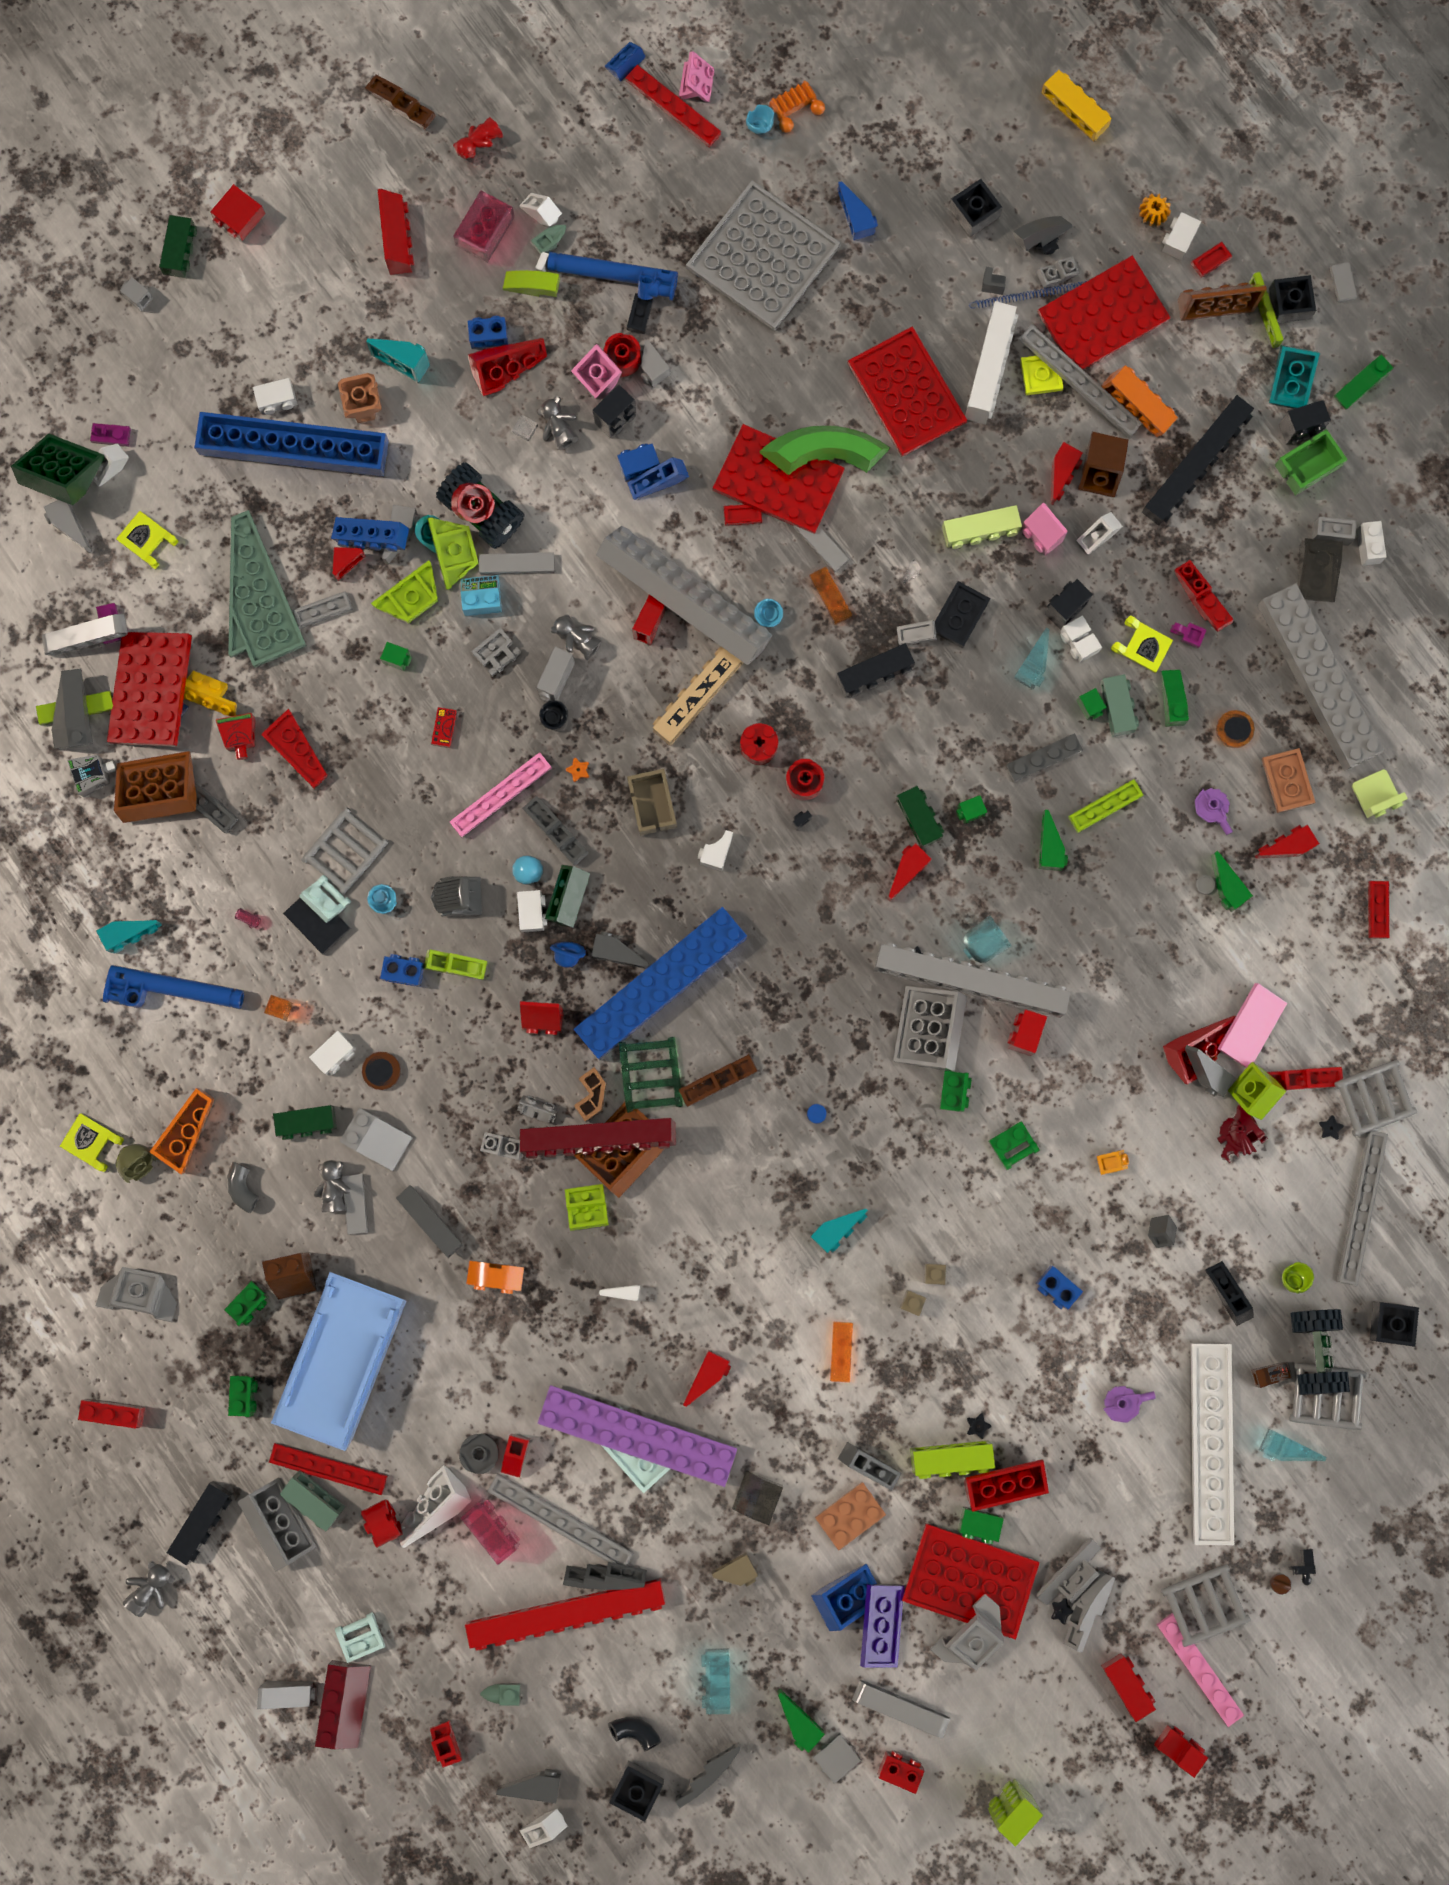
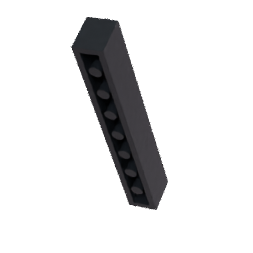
M1236 395L1147 503L1142 513L1158 526L1163 521L1167 523L1173 515L1171 511L1174 507L1178 509L1184 502L1183 496L1186 493L1190 495L1196 487L1194 483L1197 479L1201 481L1207 474L1206 468L1209 465L1213 467L1217 462L1219 452L1224 453L1230 446L1228 441L1231 438L1235 439L1242 431L1240 427L1243 423L1245 425L1249 423L1253 417L1251 413L1254 407Z

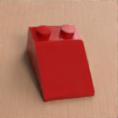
M520 1001L522 1029L526 1030V1033L538 1034V1031H546V1035H557V1032H562L563 1008L560 1004Z

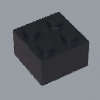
M979 179L952 197L949 205L950 211L970 237L998 219L1003 208L982 179Z
M1311 275L1273 280L1269 287V293L1277 322L1310 320L1317 311Z
M618 385L592 410L594 423L609 438L613 435H618L623 429L622 426L626 422H631L636 416L635 399Z
M1324 400L1287 411L1279 426L1286 444H1298L1304 441L1305 438L1310 437L1312 439L1325 430L1331 419Z
M1078 579L1073 583L1069 581L1063 587L1060 595L1056 594L1051 598L1050 603L1046 606L1048 609L1045 615L1061 630L1063 626L1068 624L1088 605L1093 594Z
M1373 1301L1370 1341L1415 1347L1419 1307Z
M628 1760L610 1797L609 1803L645 1822L664 1785V1779Z

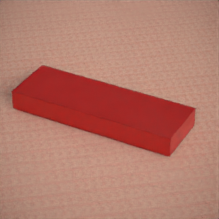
M1389 881L1368 882L1369 938H1390Z

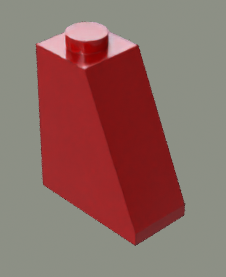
M650 594L632 628L635 640L651 646L667 607Z

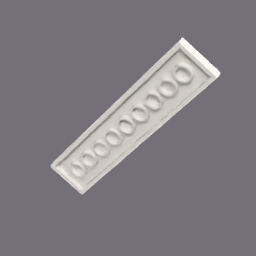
M1191 1343L1193 1544L1234 1545L1232 1344Z

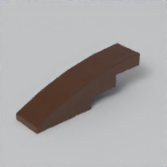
M377 74L365 87L366 91L424 130L427 129L436 117L432 110L420 105L417 99L404 93L401 87Z
M748 1054L679 1089V1092L686 1106L689 1107L758 1072V1069L751 1055Z

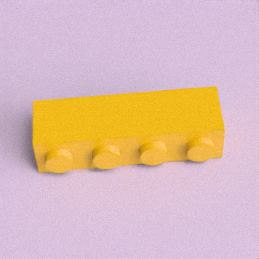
M1058 70L1044 83L1041 93L1093 142L1109 128L1112 120L1110 114L1106 110H1102L1093 98H1089L1080 86L1075 85L1066 73Z

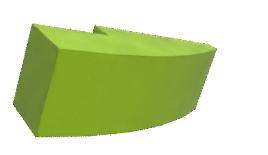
M506 271L503 290L539 297V294L557 297L560 276L557 273L542 271Z
M429 949L426 953L423 969L484 980L487 961Z

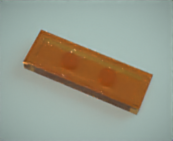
M827 567L810 574L809 577L835 625L852 617V613Z
M833 1322L830 1381L850 1382L853 1323Z

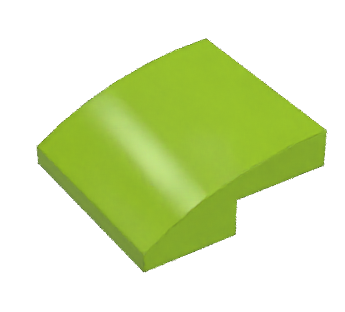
M603 1184L565 1189L570 1231L609 1225Z

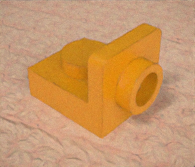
M1124 1150L1096 1156L1101 1175L1128 1169L1129 1158L1124 1153Z

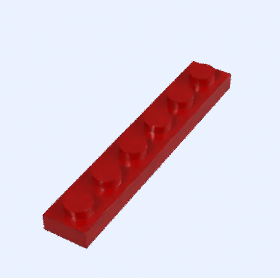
M636 65L627 75V83L709 148L721 135V131L639 65Z

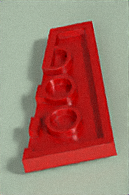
M288 708L261 735L315 789L328 775Z

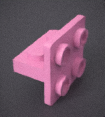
M694 51L689 53L688 61L684 62L679 97L684 100L698 96L704 102H709L714 68Z

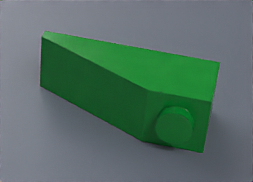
M1381 354L1336 393L1334 398L1347 410L1385 379L1394 367Z
M1181 670L1161 671L1165 727L1184 726L1189 721Z
M1044 810L1042 813L1038 869L1062 871L1064 866H1067L1068 855H1065V847L1050 811Z
M1217 850L1211 855L1218 894L1222 906L1232 912L1253 897V895Z
M779 1689L777 1691L793 1738L796 1740L794 1744L801 1751L805 1749L809 1753L823 1738L825 1732L786 1693Z

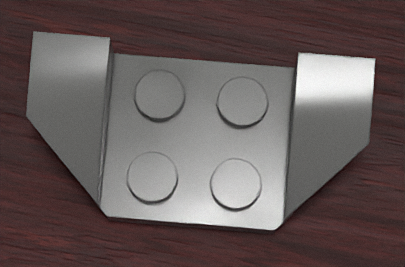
M122 1267L118 1275L100 1288L95 1306L111 1310L114 1307L152 1314L154 1319L172 1322L177 1303L160 1274Z
M986 1594L973 1605L976 1615L949 1642L944 1637H941L930 1648L944 1662L967 1664L977 1671L1004 1644L999 1605Z

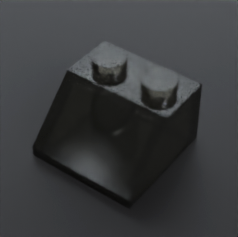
M746 1471L732 1509L753 1520L770 1525L783 1490V1485Z

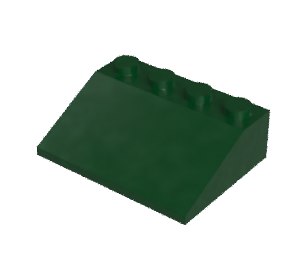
M48 433L11 465L18 484L73 506L86 494L105 457L104 454Z

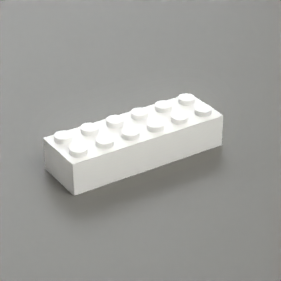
M996 301L994 303L965 414L966 419L986 425L987 419L992 418L1019 315L1015 314L1016 306Z

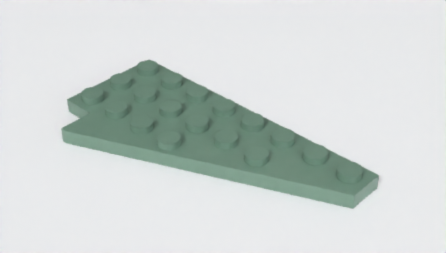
M247 510L231 517L228 654L232 658L247 651L255 668L307 645L252 515Z

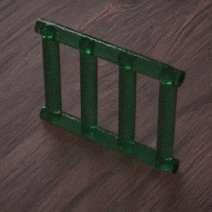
M675 1037L662 1041L632 1044L619 1042L627 1113L633 1112V1109L670 1105L683 1107L682 1096L679 1092L681 1084ZM669 1048L670 1059L628 1063L627 1052ZM671 1067L672 1078L640 1082L630 1081L629 1071ZM673 1086V1098L633 1102L632 1090Z

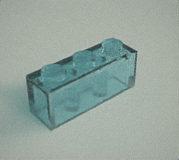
M729 1648L705 1649V1655H701L702 1667H706V1675H702V1688H706V1696H702V1708H706V1714H730Z

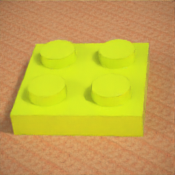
M1038 356L1021 357L1020 363L1026 396L1063 391L1062 378Z

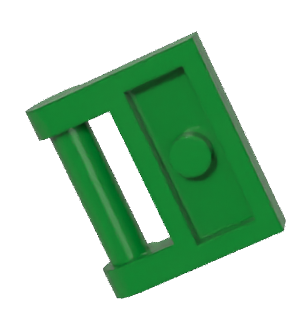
M1022 1121L988 1141L1006 1171L1028 1155L1036 1154L1040 1151ZM1025 1141L1028 1143L1029 1146L1008 1159L1005 1157V1153Z

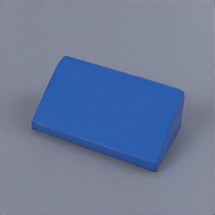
M629 42L605 65V68L618 80L622 81L636 65H639L645 59V54L640 46Z

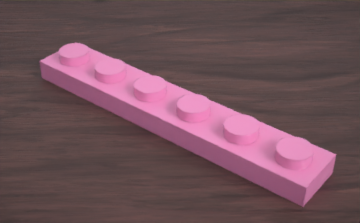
M539 752L453 818L450 824L462 838L552 769V767Z
M1171 1613L1156 1624L1226 1726L1229 1727L1242 1718L1244 1714L1195 1644L1186 1647L1182 1645L1183 1637L1174 1614Z

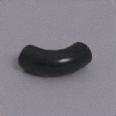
M624 1717L608 1723L610 1733L616 1742L624 1738H633L640 1743L644 1752L662 1742L653 1727L640 1718Z

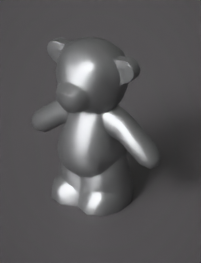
M556 396L554 399H548L542 403L537 414L548 420L542 435L543 440L547 441L552 432L557 449L563 450L579 440L566 422V420L574 421L577 417L575 414L562 413L560 407L561 398Z
M567 614L557 618L550 630L551 633H556L561 639H566L567 652H572L574 647L584 654L586 660H589L597 652L602 643L600 639L588 633L594 630L593 626H575Z
M328 1160L318 1165V1170L324 1181L315 1189L314 1196L319 1197L322 1194V1213L347 1210L342 1197L343 1193L349 1194L351 1190L344 1182L339 1180L342 1176L341 1168L343 1167V1162Z
M153 1561L148 1564L147 1578L130 1577L125 1581L127 1585L139 1586L123 1601L124 1607L138 1617H142L145 1614L153 1597L157 1607L163 1609L164 1600L160 1588L166 1584H172L175 1580L165 1566L155 1564Z

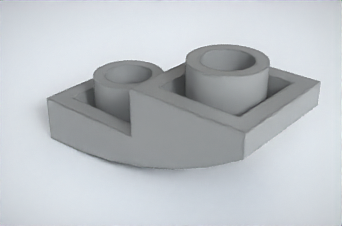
M1073 257L1058 260L1054 265L1039 268L1036 273L1043 288L1071 279L1079 275L1080 271Z
M487 1132L484 1133L480 1151L521 1161L520 1140Z

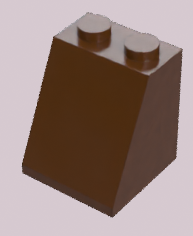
M1092 431L1078 490L1115 498L1124 472L1129 439Z
M309 1252L297 1253L262 1262L265 1280L278 1300L317 1291Z

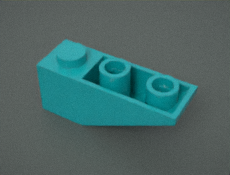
M157 920L113 921L96 930L106 951L118 953L124 949L125 945L139 942L145 934L150 935L157 932L158 927L162 926V924Z
M865 1208L824 1222L810 1237L826 1253L829 1251L833 1253L841 1245L839 1241L844 1236L847 1239L854 1231L852 1227L856 1223L861 1224L867 1218L865 1213L868 1210Z

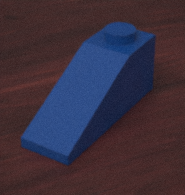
M842 181L838 182L837 191L853 240L875 235V229L878 227L876 217L872 216L871 210Z
M672 457L632 479L627 484L633 500L674 486L687 479L689 475L683 460Z

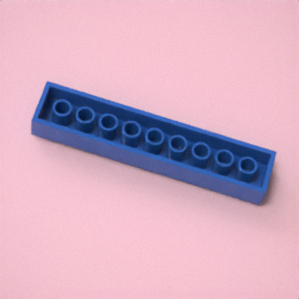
M200 412L194 448L199 455L384 477L389 440L386 433Z
M721 907L576 1026L574 1031L598 1060H601L747 939V935L729 913Z

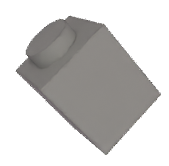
M133 277L129 281L124 282L120 290L123 297L140 311L153 299L150 292Z

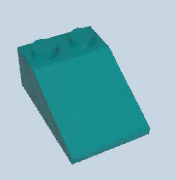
M371 338L366 340L373 357L417 383L420 382L430 367L426 350L420 344L416 343L414 345L406 341Z
M1285 345L1280 346L1269 403L1295 408L1308 404L1320 356L1318 351Z

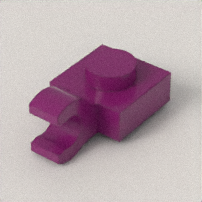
M1175 622L1170 632L1183 636L1182 642L1199 648L1206 629L1190 622L1187 624V627Z

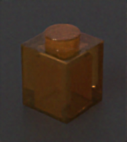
M271 995L264 1013L287 1021L293 1003Z

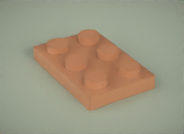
M1300 748L1261 759L1277 813L1316 803Z
M861 1482L815 1516V1518L839 1551L886 1516V1514L865 1484Z

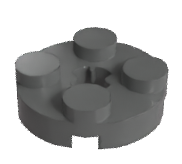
M484 1433L473 1434L465 1439L459 1453L462 1466L467 1471L475 1474L487 1473L496 1465L499 1458L497 1443L493 1438ZM479 1448V1450L482 1449L484 1451L482 1454L483 1459H479V1457L476 1459L474 1457L475 1449Z

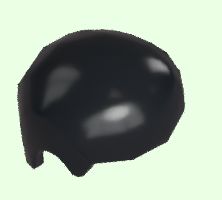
M548 701L543 704L539 711V720L545 728L551 730L560 729L567 721L568 709L560 701Z

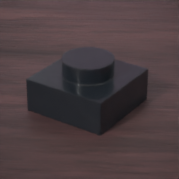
M808 810L805 813L801 811L793 817L792 825L796 831L812 820V815Z

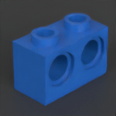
M492 316L488 319L477 317L468 320L471 349L508 345L505 317ZM495 328H501L500 332H493ZM476 330L483 331L481 334H475Z
M390 954V957L384 956L380 979L386 982L421 987L424 964L418 958L409 957V960L401 959L400 955ZM391 964L398 965V970L395 973L389 972ZM410 967L417 968V973L414 976H408V969Z
M1049 1266L1036 1282L1039 1286L1037 1290L1046 1297L1050 1295L1054 1299L1052 1303L1061 1310L1063 1307L1069 1309L1083 1293L1079 1287L1054 1266ZM1049 1277H1053L1055 1280V1285L1052 1288L1046 1286V1280ZM1064 1290L1070 1292V1298L1067 1301H1063L1061 1298V1293Z

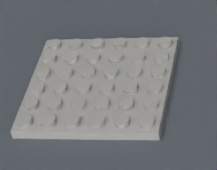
M751 181L686 264V268L775 331L840 248L841 243L761 186Z

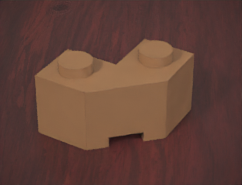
M595 1067L579 1078L589 1092V1095L574 1105L586 1123L602 1112L607 1086Z

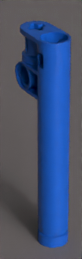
M550 252L548 256L547 270L638 284L637 294L643 300L664 296L669 297V300L673 301L678 279L677 271L562 253L557 254L555 252Z
M111 965L103 992V1002L114 1001L119 1002L120 1005L139 1008L145 1003L147 991L241 1009L245 992L244 990H235L234 988ZM121 974H124L123 979H120ZM133 994L138 995V1000L135 1003H131V996Z

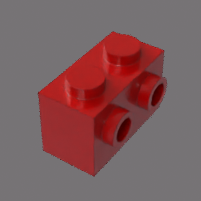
M892 1750L891 1753L886 1751L877 1773L878 1778L916 1794L925 1772L923 1766H921L922 1763L913 1758L910 1761L902 1758L903 1755L897 1751Z

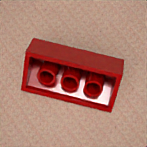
M377 189L384 258L390 275L412 273L411 266L415 264L414 256L410 254V248H413L411 236L408 237V231L411 230L410 220L406 219V213H409L408 202H404L401 194Z
M1043 1459L966 1477L964 1480L966 1495L972 1512L1049 1493Z

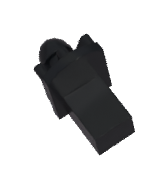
M1313 1549L1300 1550L1302 1566L1289 1567V1570L1293 1571V1575H1302V1582L1307 1586L1312 1581L1310 1574H1316Z

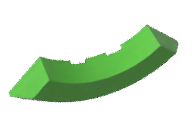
M822 425L788 432L767 444L760 451V454L788 475L800 466L807 464L808 461L818 459V461L834 460V458L846 460V463L854 465L867 473L890 450V447L880 440L854 429Z

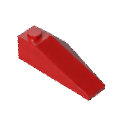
M543 338L488 348L468 354L471 372L482 396L501 391L511 380H516L522 372L531 369L547 357Z
M1231 1016L1180 1036L1163 1046L1168 1064L1185 1084L1188 1085L1197 1079L1185 1050L1186 1045L1200 1049L1212 1060L1216 1061L1218 1059L1217 1055L1221 1052L1218 1050V1047L1236 1016Z

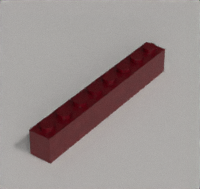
M672 1118L520 1129V1153L529 1159H535L538 1155H545V1157H556V1154L574 1156L575 1153L580 1152L590 1155L594 1154V1151H601L602 1153H612L613 1150L630 1152L635 1148L645 1151L651 1150V1147L669 1149L670 1146H676V1122Z

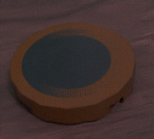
M387 1052L371 1054L362 1065L364 1081L368 1086L376 1090H386L393 1087L398 1082L401 1074L399 1061Z

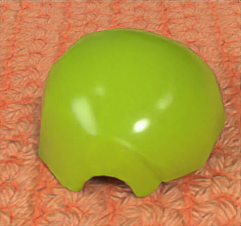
M1295 1262L1285 1268L1281 1280L1283 1286L1289 1292L1300 1294L1312 1286L1314 1274L1307 1264Z

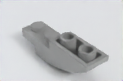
M1100 1570L1098 1571L1100 1575L1076 1599L1071 1608L1073 1613L1066 1620V1624L1070 1625L1063 1644L1078 1652H1083L1096 1614L1102 1616L1115 1581V1577Z

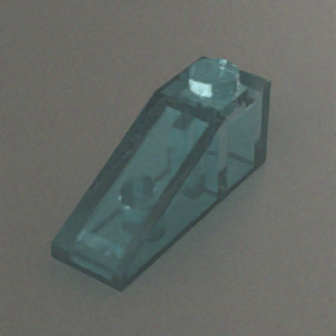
M1047 627L1014 677L1015 680L1031 690H1034L1036 686L1040 687L1045 679L1043 674L1046 671L1050 631Z
M1268 1429L1259 1448V1451L1264 1453L1263 1457L1272 1462L1275 1459L1280 1461H1326L1327 1458Z

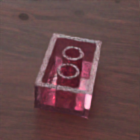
M480 190L453 235L455 246L488 263L515 217L513 207Z
M482 1498L465 1512L461 1519L496 1564L499 1565L518 1549L520 1538L514 1531L510 1532L506 1527V1520L501 1515L497 1516L493 1511L495 1507L491 1501Z

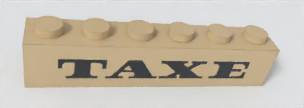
M723 647L718 648L715 652L716 657L712 661L708 660L704 664L701 674H696L691 679V685L687 689L683 688L677 696L679 697L675 703L671 702L667 706L663 717L659 716L654 721L653 732L669 746L676 741L742 666L743 662Z

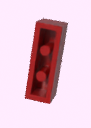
M84 1399L80 1403L78 1420L137 1429L142 1427L145 1407Z
M1120 1653L1101 1665L1135 1722L1156 1710L1153 1705L1156 1701L1150 1692H1145L1142 1687L1145 1683L1139 1674L1135 1675L1132 1668L1135 1666L1129 1656L1124 1657Z

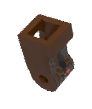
M1288 1362L1251 1369L1255 1385L1258 1388L1292 1378Z

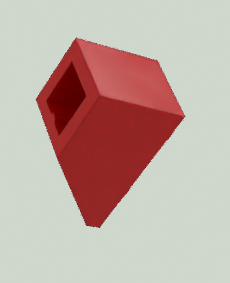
M512 1433L509 1435L501 1473L520 1478L531 1438Z

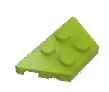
M427 518L445 588L448 590L478 564L470 528L466 525Z
M428 560L371 603L372 606L408 624L438 602L431 562Z

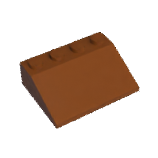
M1244 282L1237 286L1223 285L1213 289L1205 287L1197 291L1193 289L1181 292L1178 298L1181 321L1254 312L1267 288L1265 285Z
M190 751L117 763L114 812L123 823L196 811V788Z
M626 1100L605 1123L648 1120V1118L629 1100ZM651 1147V1150L644 1151L635 1148L630 1152L613 1150L612 1153L594 1151V1154L590 1155L580 1152L574 1156L613 1194L620 1198L664 1149Z

